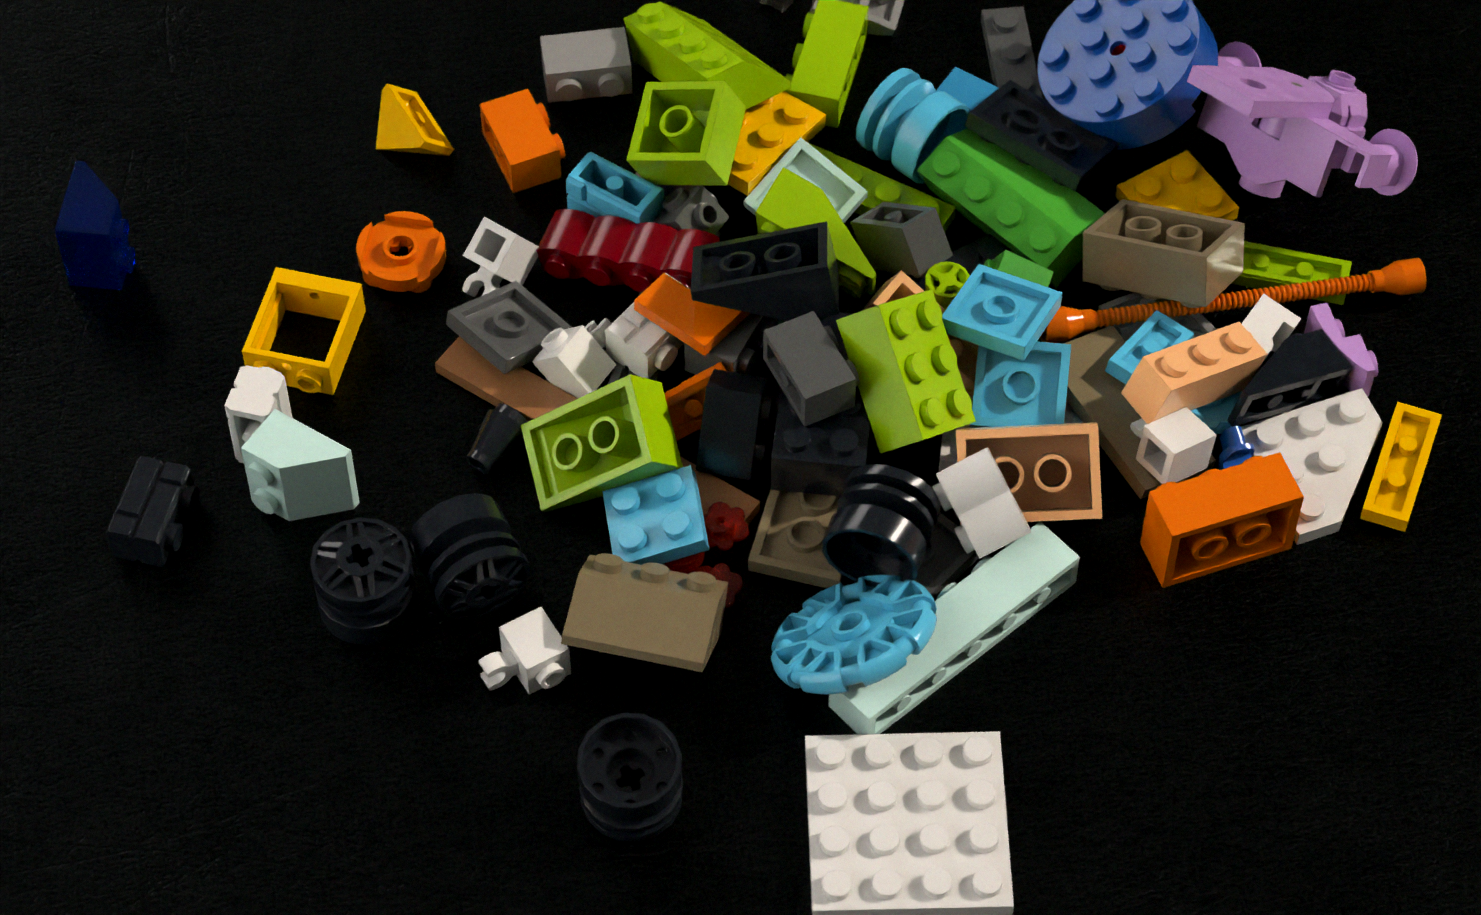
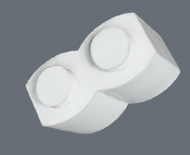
M988 447L936 473L939 483L932 486L933 490L936 492L941 502L940 504L945 511L953 508L962 525L954 529L967 554L975 550L978 557L982 558L1031 533V529Z

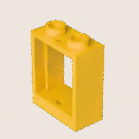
M276 267L242 350L245 366L270 367L285 376L287 386L298 388L307 393L320 392L334 395L366 311L362 284ZM286 310L340 321L325 362L270 351Z

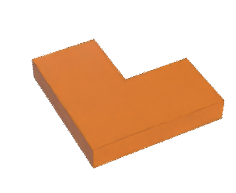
M665 273L634 300L635 311L704 356L750 314L748 312L693 301L691 290Z

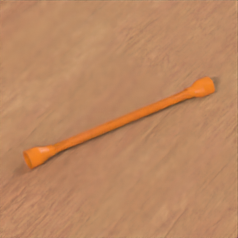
M1420 258L1396 260L1382 269L1369 271L1366 275H1352L1350 277L1345 276L1344 278H1329L1328 280L1292 283L1290 285L1285 284L1284 286H1270L1268 288H1258L1257 290L1248 289L1246 291H1236L1235 293H1220L1208 306L1200 308L1185 307L1181 302L1173 300L1097 311L1091 308L1078 310L1061 306L1040 336L1042 342L1050 343L1066 342L1083 332L1094 331L1098 326L1102 328L1103 326L1120 325V323L1124 325L1125 323L1146 321L1156 310L1169 318H1174L1181 315L1190 316L1192 314H1202L1203 312L1212 313L1214 311H1224L1225 309L1234 310L1236 308H1246L1247 306L1252 307L1255 306L1263 293L1277 303L1300 301L1307 298H1322L1329 295H1344L1345 293L1350 294L1361 291L1366 292L1367 290L1372 293L1384 291L1400 296L1418 294L1425 291L1427 282L1426 271Z

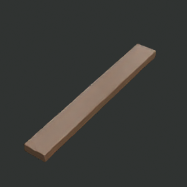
M460 336L435 362L436 373L494 406L502 403L514 408L524 416L527 422L578 399L523 367L503 374ZM681 457L683 467L691 465L696 474L705 526L728 540L735 542L760 511V501L711 473L695 471L696 465Z

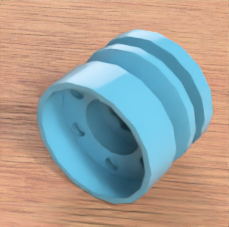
M901 68L891 73L882 81L870 96L861 112L856 127V140L866 150L874 151L875 155L881 160H891L896 170L914 182L925 184L917 169L945 137L967 129L964 125L970 110L968 106L943 91L935 92L933 84L928 80L921 79L919 74L913 70Z

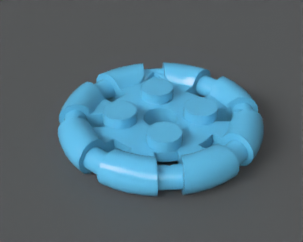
M870 575L859 577L857 583L844 586L842 583L833 585L803 602V609L798 613L789 614L780 625L771 646L773 669L785 684L794 689L802 688L804 692L811 694H837L848 692L849 686L863 682L865 686L877 683L906 666V658L910 654L918 655L925 648L932 637L937 622L935 614L937 608L934 598L920 583L910 579L904 582L900 581L901 577L898 575ZM864 579L880 584L875 588L866 586Z

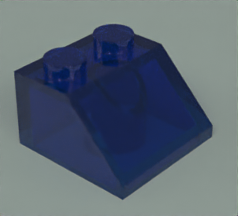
M75 161L55 227L69 285L122 290L126 273H132L135 265V249L128 244V220L122 219L118 199L85 161Z

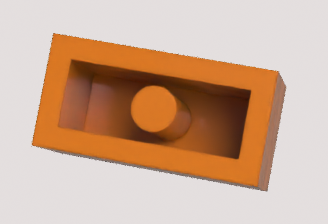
M529 89L480 104L482 132L513 193L562 177L560 159L566 157L563 142L558 133L551 134L546 109L542 103H535Z

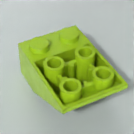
M783 167L755 212L758 234L827 221L838 264L839 288L854 298H861L866 293L873 294L876 291V273L824 191Z

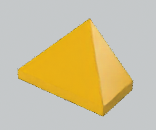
M391 84L384 86L381 94L376 149L449 156L454 151V148L418 93Z

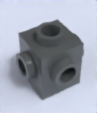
M703 185L685 190L678 188L672 191L663 200L662 206L664 208L653 222L670 226L676 230H703L720 238L721 233L719 230L729 216L719 205L717 198L710 191L706 190Z

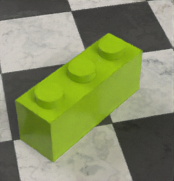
M818 0L815 12H808L803 27V37L806 39L804 44L797 43L795 47L792 67L796 69L794 75L787 74L785 77L790 80L791 88L785 92L825 113V126L838 128L867 38L869 6L839 0Z

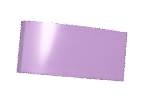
M1328 303L1310 306L1304 333L1322 329L1353 367L1343 386L1349 391L1363 388L1365 394L1369 397L1373 379L1378 375V363L1374 352L1371 350L1367 351L1360 334L1345 337L1343 324L1339 319H1334Z

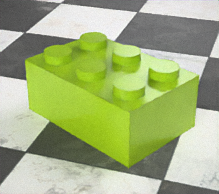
M932 289L883 303L836 320L848 358L855 365L859 375L860 384L858 388L880 454L976 422L972 411L971 398L965 390L957 365V356L951 347L942 320V311L936 302Z

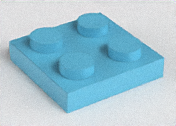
M978 264L942 314V320L948 335L1024 361L1061 307L1062 292Z
M1037 341L1024 361L978 345L972 411L976 422L971 423L970 428L1064 424L1071 344Z
M691 465L602 491L612 554L621 557L623 561L640 565L645 563L664 564L710 550L697 477Z

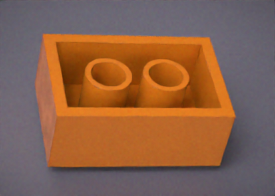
M1280 452L1265 457L1254 456L1245 460L1242 464L1222 470L1210 469L1198 477L1179 483L1167 482L1158 486L1155 490L1149 491L1140 544L1162 588L1291 549L1304 496Z

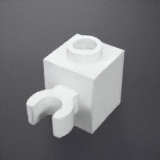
M483 217L463 254L464 257L480 265V268L465 280L462 291L475 297L479 289L484 285L485 290L482 295H485L500 288L499 284L503 278L510 282L517 281L523 285L538 258L537 248L539 246Z
M604 318L599 325L591 321L585 327L583 325L568 329L559 327L553 330L541 342L543 349L532 361L533 364L551 384L576 398L595 391L616 366L615 362L603 350V347L606 346L605 330L612 323L608 318Z
M1187 407L1149 424L1142 418L1131 423V430L1136 436L1141 438L1136 460L1161 484L1167 482L1177 483L1207 469L1216 434Z
M542 607L500 626L502 652L490 653L479 660V664L484 672L480 673V676L489 690L503 686L511 677L517 675L528 694H531L541 688H552L571 674L569 648L567 645L561 644L562 637Z

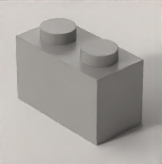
M625 27L540 36L542 67L548 103L604 96L612 97L632 93L631 61Z

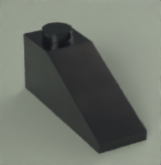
M1322 329L1304 334L1295 333L1283 341L1277 351L1243 389L1227 421L1233 427L1338 395L1353 367Z

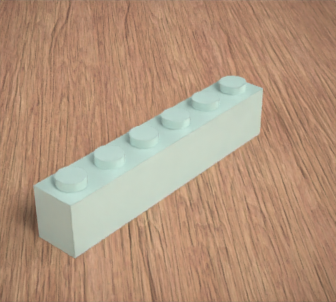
M1041 521L1030 528L1031 533L1009 543L994 557H984L975 565L969 576L958 584L956 582L950 583L939 593L935 601L937 622L932 637L918 655L910 654L906 658V666L872 685L865 686L861 682L850 685L848 692L829 694V707L858 735L881 734L1075 584L1080 556Z

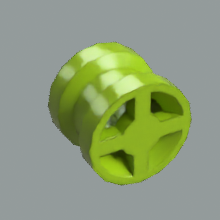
M954 262L937 263L927 271L925 291L932 289L936 302L946 310L970 275L960 264Z

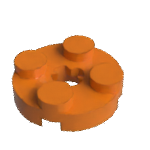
M398 211L384 215L385 221L379 222L375 226H372L371 222L364 227L358 237L356 251L358 265L362 271L365 283L369 286L379 287L388 291H412L415 293L427 291L432 286V280L440 274L446 261L445 239L442 232L439 233L434 228L433 221L419 213ZM400 247H408L409 254L405 256L391 254V252H398Z

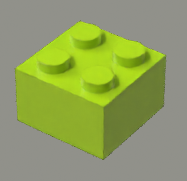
M725 81L646 82L626 161L643 179L655 185L727 186L746 106Z

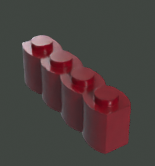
M560 209L555 211L537 248V253L543 271L557 279H578L584 277L599 286L625 284L637 292H643L663 273H667L681 282L683 286L691 289L693 247L721 241L718 236L698 229L676 230L660 223L642 222L636 224L628 219L617 216L595 217L579 210Z

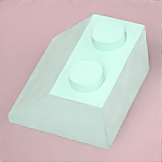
M276 409L271 412L241 447L251 500L264 513H275L288 521L352 510L360 503L351 450Z

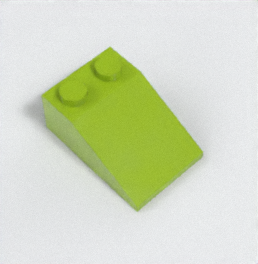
M629 374L521 425L540 509L544 512L603 497L602 491L683 467L662 382Z

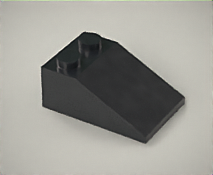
M827 221L693 247L691 296L693 301L789 321L812 311L815 312L820 321L829 316L839 314V270Z

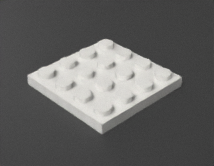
M1000 731L805 736L812 915H1013L1014 902Z

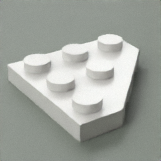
M1363 388L1241 426L1246 444L1251 443L1254 445L1255 452L1252 457H1265L1280 452L1304 496L1294 535L1296 545L1340 530L1348 506L1356 492L1383 424Z

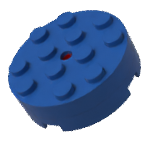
M1074 0L1056 19L1044 39L1038 59V80L1047 101L1064 117L1087 130L1120 143L1117 150L1132 149L1150 144L1167 136L1184 124L1196 112L1191 104L1202 90L1187 82L1193 65L1218 66V48L1210 27L1192 0Z

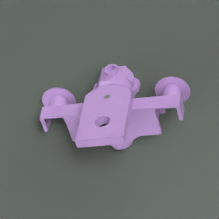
M1232 42L1224 46L1218 53V66H1192L1187 82L1208 94L1197 127L1225 143L1239 174H1241L1239 185L1247 191L1263 197L1279 198L1287 180L1314 197H1321L1332 168H1340L1347 173H1359L1355 182L1356 187L1373 188L1376 192L1387 196L1403 192L1414 180L1418 167V156L1413 142L1405 133L1396 129H1384L1376 133L1369 142L1363 139L1366 132L1364 125L1367 119L1366 94L1358 90L1354 85L1356 78L1352 75L1338 70H1331L1329 76H1310L1308 79L1277 68L1262 67L1255 50L1242 42Z

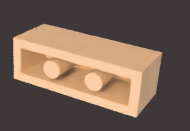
M1236 322L1143 356L1121 394L1142 419L1149 424L1184 407L1191 411L1243 391L1268 354L1253 338L1252 334L1240 322Z

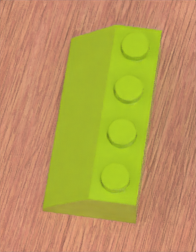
M659 1L643 5L638 9V12L624 18L634 62L661 82L725 81L743 102L746 109L791 88L790 80L702 19Z

